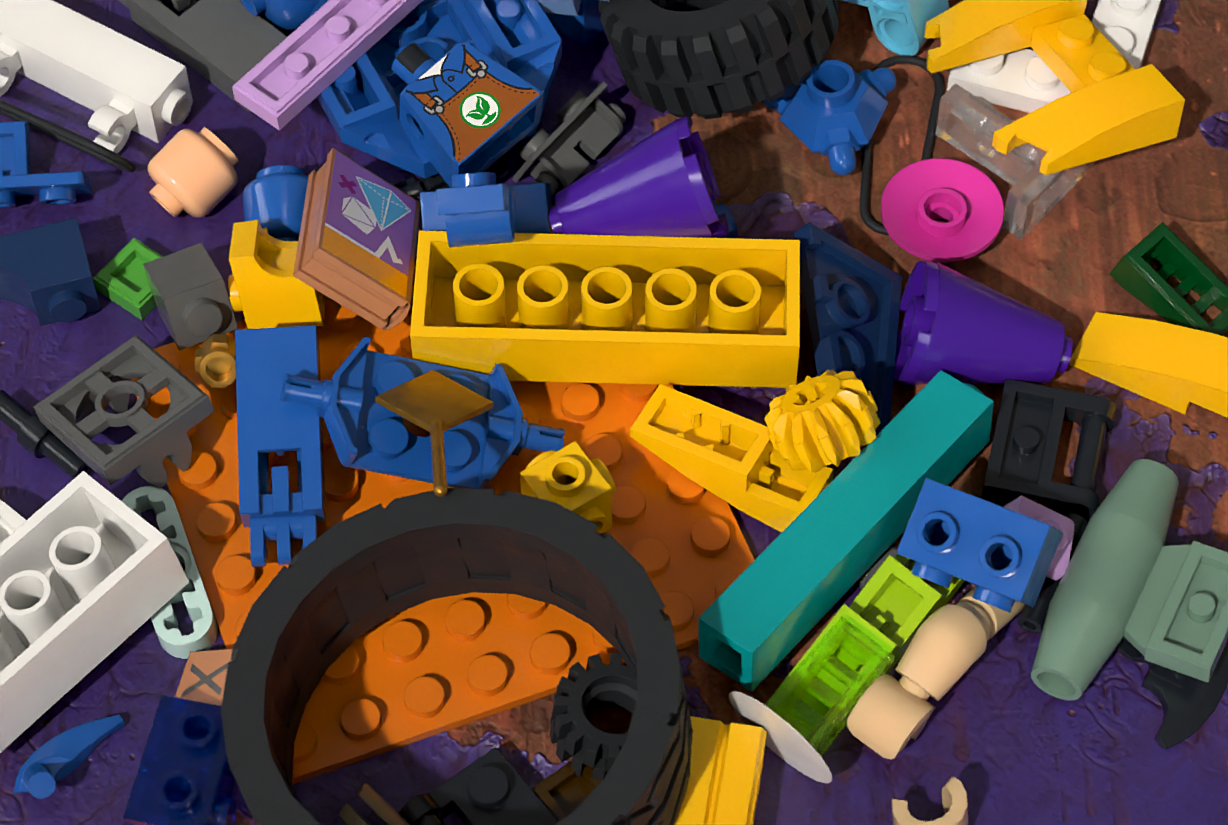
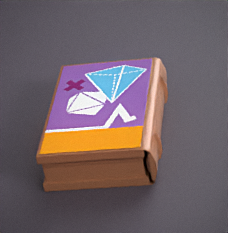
M333 148L328 153L325 164L318 171L313 170L308 176L293 276L382 330L387 331L399 325L408 314L411 306V296L414 291L413 277L417 239L420 230L421 203Z

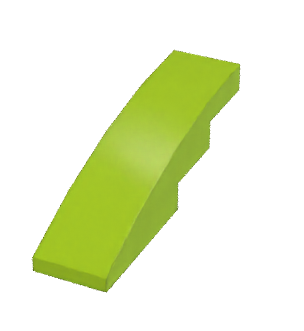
M899 554L894 558L889 555L851 605L848 607L843 604L765 706L790 724L817 751L849 717L868 687L884 673L887 674L902 658L919 627L938 608L945 606L965 580L953 576L949 588L911 574L915 564L914 560Z

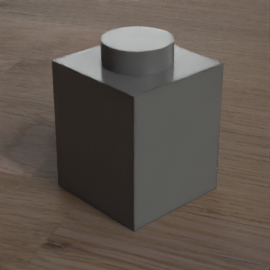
M202 243L143 264L159 315L179 351L201 343L213 334H225L238 329L223 277Z

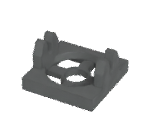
M137 334L33 406L40 422L110 486L136 469L143 479L159 488L167 484V472L163 466L164 458L167 456L183 472L190 468L193 447L187 431L214 412L209 396ZM139 378L137 382L129 381V379ZM164 387H167L170 391V407L166 413L155 420L146 412L148 399ZM130 394L138 396L136 404L128 410ZM108 404L117 414L106 412V405ZM129 425L137 432V434L124 443L117 445L100 444L91 440L109 426L123 427Z

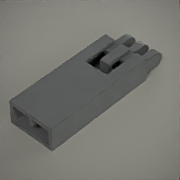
M118 0L130 10L131 19L248 113H252V111L234 100L232 86L287 38L284 34L259 15H251L240 0ZM173 2V7L177 12L182 11L186 7L189 9L182 15L177 16L167 6Z

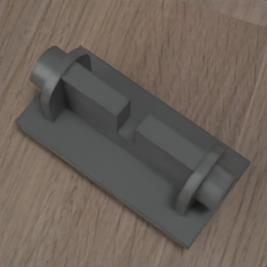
M603 81L589 97L581 90L576 92L555 115L562 124L551 135L544 128H541L518 153L526 162L512 178L514 182L517 183L528 172L535 178L533 183L545 182L551 184L552 197L569 186L590 164L574 149L577 145L594 160L623 132L622 124L626 120L624 112L615 104L609 103L606 106L598 98L608 86L606 82Z

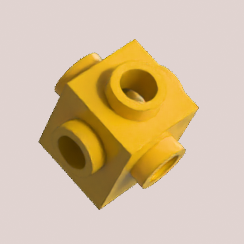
M576 441L558 451L549 450L541 453L528 464L525 470L520 472L521 494L558 503L598 525L595 530L597 533H604L612 528V493L616 490L614 480L604 463L598 458L590 460Z

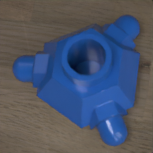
M825 60L820 65H814L810 76L800 85L791 84L785 88L784 96L770 103L767 99L763 100L768 109L782 114L779 120L813 153L828 156L830 168L835 174L846 176L852 173L856 167L855 152L861 150L862 147L869 143L889 103L884 98L894 90L897 79L894 72L888 68H879L874 71L866 69L856 73L845 62Z

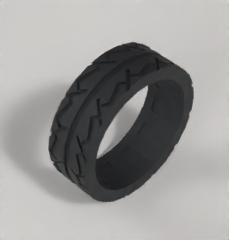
M447 488V494L443 497H438L433 490L396 498L385 508L380 503L333 525L294 555L289 568L283 566L253 603L233 646L231 662H228L221 705L227 759L256 825H321L296 800L292 783L294 741L306 703L329 666L358 637L391 615L431 599L472 592L516 594L563 609L590 624L617 649L637 680V700L628 736L607 776L574 812L555 825H674L686 795L690 778L693 729L671 619L662 610L665 608V605L645 569L610 534L595 532L598 525L558 503L512 491L494 495L495 489Z

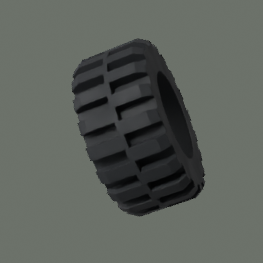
M599 0L600 20L629 90L635 97L643 100L644 104L662 113L668 110L670 114L680 118L688 115L692 117L693 114H700L704 119L721 118L723 112L733 110L737 114L754 110L752 105L767 99L770 103L784 96L785 88L791 84L800 85L810 76L811 66L813 64H821L828 53L830 43L834 40L839 24L837 18L839 9L836 0Z

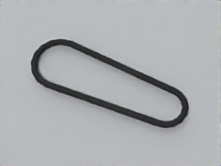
M895 55L884 59L872 71L879 68H888L895 64H912L923 68L934 80L935 92L921 161L931 159L944 92L942 76L939 72L931 74L927 69L926 60L911 55ZM872 135L869 143L863 147L860 216L865 225L874 232L889 235L884 225L878 224L869 214Z
M0 99V114L15 121H25L30 128L129 173L136 170V166L131 161L112 150Z

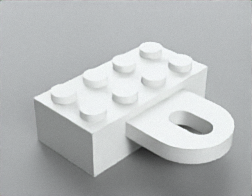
M84 471L27 520L0 500V753L189 583L168 538Z

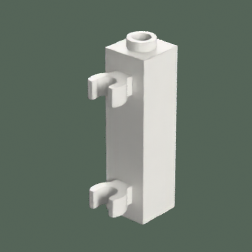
M0 0V96L10 88L16 72L95 111L88 122L90 128L100 133L94 142L115 153H118L123 148L131 130L159 143L173 126L180 125L188 116L193 100L185 65L53 0Z

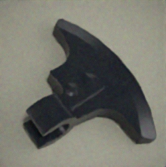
M1125 637L1115 648L1122 656L1135 662L1147 663L1149 666L1141 686L1153 693L1162 704L1164 717L1154 738L1162 749L1178 745L1193 735L1215 711L1227 687L1228 640L1209 683L1144 660L1145 656Z

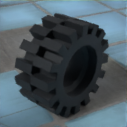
M611 653L609 664L607 665L602 664L600 654L589 656L586 670L579 662L575 663L569 668L568 679L562 676L557 685L550 720L551 744L557 743L556 755L561 762L573 757L571 768L576 771V775L579 777L582 775L585 766L588 765L593 768L592 779L602 781L605 773L608 774L628 736V733L612 734L604 732L593 726L587 718V713L591 708L603 704L621 706L632 713L634 712L637 700V680L628 666L621 665L622 656L620 653Z

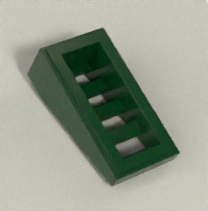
M1163 222L1125 254L1109 273L1122 288L1171 324L1221 336L1228 332V287ZM1152 260L1161 266L1157 272L1149 265ZM1171 275L1181 281L1174 289L1166 282ZM1191 290L1201 296L1192 306L1183 299ZM1213 305L1222 312L1208 324L1200 315Z

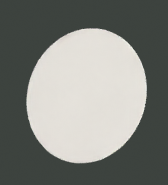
M737 691L729 693L730 703L741 720L746 725L762 727L767 731L766 746L792 767L822 783H830L832 781V774L824 760L790 724L756 699Z

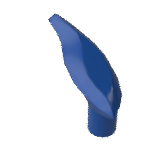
M115 715L90 721L50 739L33 752L22 765L16 778L13 794L30 792L32 796L39 799L49 797L54 792L57 781L63 779L79 767L106 737L125 726L121 716Z

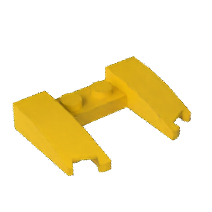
M963 0L927 21L924 38L935 39L940 37L941 47L928 50L926 63L927 69L931 74L1031 47L1069 89L1070 94L1060 97L998 129L993 135L992 146L1005 155L1015 147L1028 143L1044 150L1046 154L1041 160L1039 170L1044 175L1177 138L1185 103L1184 97L1153 64L1135 69L1085 15L1087 0Z

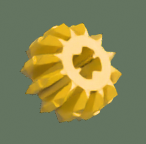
M826 370L820 376L811 378L807 375L803 382L797 385H788L785 388L786 394L775 397L769 403L770 411L764 418L769 429L767 434L774 449L779 451L783 460L787 461L792 470L808 468L811 472H818L824 466L831 464L838 467L840 462L847 457H858L861 454L860 447L871 444L877 438L875 430L880 425V420L876 413L878 407L871 391L866 390L862 380H858L853 371H842L837 374L834 370Z

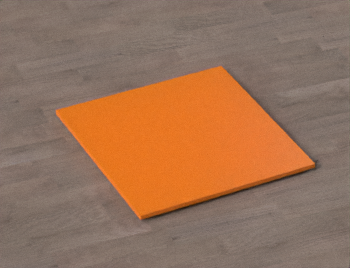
M415 265V268H414L413 288H414V282H415L416 265ZM413 294L407 316L399 325L387 331L380 329L326 296L323 326L316 327L319 338L321 381L332 379L334 373L364 337L371 338L367 349L369 351L412 359L410 330ZM245 320L236 322L238 329L235 330L248 329ZM235 330L225 333L235 341ZM205 341L180 351L175 342L154 348V350L209 396L214 412L187 431L193 447L190 468L183 472L167 456L163 460V466L167 472V485L177 507L225 648L233 649L253 603L282 567L289 568V565H278L277 541H266L268 551L266 566L252 567L250 527H244L239 507L236 379L226 388H211L210 385L204 382L200 373L195 372L196 349L202 347ZM139 378L130 379V381L134 382L139 380ZM509 381L523 411L522 418L527 419L528 423L558 429L563 428L565 431L563 447L576 441L590 460L598 458L607 467L614 480L616 490L612 493V528L604 533L610 534L645 569L665 605V608L662 610L670 616L677 651L698 644V618L755 559L726 501L687 478L630 437V428L659 385ZM664 385L674 389L673 385ZM164 387L148 399L146 412L155 420L166 413L170 407V391L167 387ZM322 417L326 522L318 523V537L333 525L380 503L385 508L396 498L434 490L433 483L343 466ZM402 417L403 423L409 432L421 437L430 436L429 431ZM523 448L518 456L511 455L486 489H495L494 495H500L506 491L521 494L520 472L525 470L528 464L543 452ZM297 450L284 451V456H278L277 452H268L269 494H272L271 467L288 466L290 472L289 493L298 492ZM303 539L292 540L293 557L302 550ZM472 592L431 599L393 614L358 637L329 666L306 703L294 741L292 783L296 784L555 694L562 676L568 679L569 668L575 663L579 662L586 670L588 657L600 654L602 664L607 665L609 664L611 653H619V651L590 624L555 605L516 594ZM622 658L621 665L627 666L624 659Z

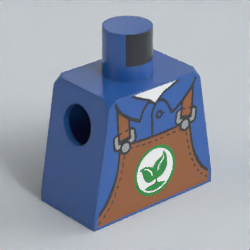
M412 43L398 54L392 64V71L407 84L400 94L399 119L405 130L450 188H452L451 175L484 172L540 123L543 93L468 43H457L437 61L420 45Z

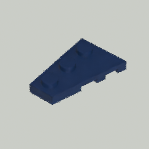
M808 223L793 232L794 240H800V275L817 376H820L826 370H834L837 374L842 371H853L857 379L862 380L866 390L871 391L878 407L876 413L880 420V425L875 430L877 436L888 425L891 416L902 276L812 223Z

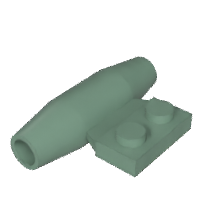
M1149 459L1133 461L1090 518L1049 603L1031 671L1033 682L1045 693L1062 700L1079 699L1123 637L1145 656L1144 660L1209 683L1228 640V552L1196 541L1186 545L1164 546L1179 487L1177 476L1165 465Z

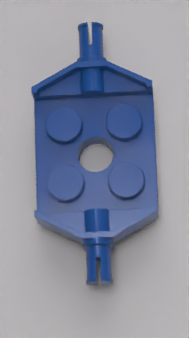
M364 337L334 373L331 380L324 379V381H318L286 373L282 383L280 401L318 407L317 416L324 418L338 458L342 465L346 467L433 483L430 436L421 437L412 434L406 429L401 416L375 402L377 395L431 370L494 402L492 409L444 432L447 486L486 489L511 455L518 456L523 448L542 452L549 450L558 451L562 449L564 443L563 436L565 431L563 428L558 429L528 423L527 419L522 418L523 411L505 370L500 364H495L491 373L487 375L369 351L367 349L371 338Z

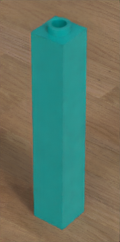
M940 370L876 436L877 438L871 444H868L860 452L861 454L855 457L698 618L699 657L752 692L905 531L925 479L928 478L947 486L989 442L994 401L984 396L975 386L969 383H962Z

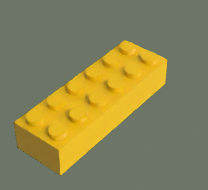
M419 230L410 330L412 359L487 375L491 373L495 364H500L503 366L509 381L786 388L788 385H796L800 348V240L515 233V241L512 243L449 247L446 231Z

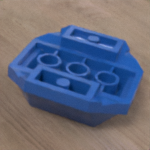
M319 0L309 17L329 0ZM423 0L320 93L317 99L342 143L386 161L400 171L406 170L426 179L438 174V171L405 130L399 119L400 94L407 84L392 71V64L398 54L408 45L417 43L437 61L457 43H468L538 88L543 93L542 115L562 57V39L537 0ZM538 125L534 129H532L527 135H525L522 139L534 135L536 133Z

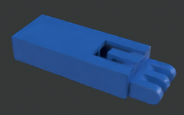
M316 325L235 330L239 507L244 527H250L252 567L266 566L268 558L266 541H277L278 565H290L293 559L292 540L303 539L302 549H304L318 538V523L326 522L322 417L317 416L318 407L280 401L282 383L286 373L321 381L319 338ZM297 450L298 492L289 493L290 472L288 466L271 467L272 494H269L268 452H277L278 456H284V451Z

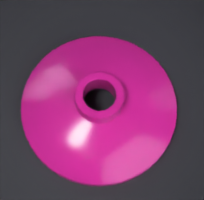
M936 158L910 164L891 178L882 195L881 218L891 239L908 253L929 261L955 262L981 253L994 242L1003 223V200L994 182L979 169L957 160ZM935 219H942V220H945V221H947V222H946V223H941V222H936V221H934V220H935Z

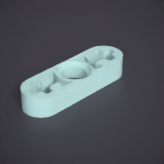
M155 486L137 488L128 493L122 502L141 517V512L148 509L154 510V513L157 515L156 520L160 532L168 538L178 560L185 565L184 572L189 580V583L151 616V620L163 649L174 657L188 659L190 652L208 651L213 646L217 638L218 626L172 496L164 489ZM183 600L193 621V629L195 631L185 636H182L178 629V621L171 605Z

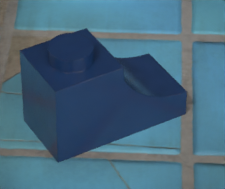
M77 217L0 236V300L14 302L27 307L38 316L41 326L55 322H71L81 318L83 315L101 311Z

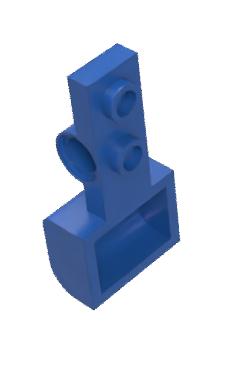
M480 172L451 175L452 188L420 193L423 231H446L449 247L512 243L515 241V233L554 234L548 216V209L552 208L550 183L496 184L495 173Z

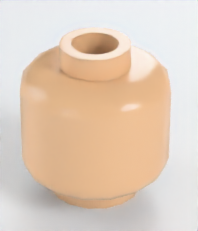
M204 127L199 133L191 129H183L150 160L148 172L156 185L149 193L175 218L182 210L196 218L205 217L236 186L238 175L233 166L239 160L207 128Z

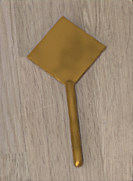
M434 370L379 394L375 398V402L430 432L434 493L438 497L445 496L447 494L444 432L492 409L494 402Z

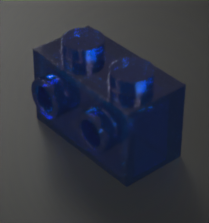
M161 695L123 815L125 825H234L236 799L231 798L236 780L227 759L221 706Z

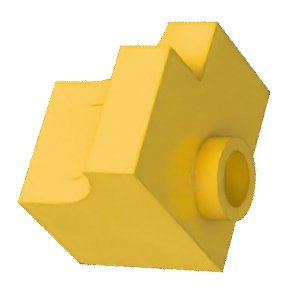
M259 220L233 223L229 262L233 275H229L228 278L229 297L233 311H243L248 329L323 326L326 295L293 276L298 241H282L270 236L268 229L262 228Z

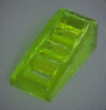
M841 616L767 701L765 706L782 719L790 713L812 730L804 738L822 756L846 726L847 719L860 697L892 665L894 655ZM839 646L867 666L860 675L833 655ZM822 669L848 687L843 695L817 677ZM805 691L830 709L824 717L800 699Z

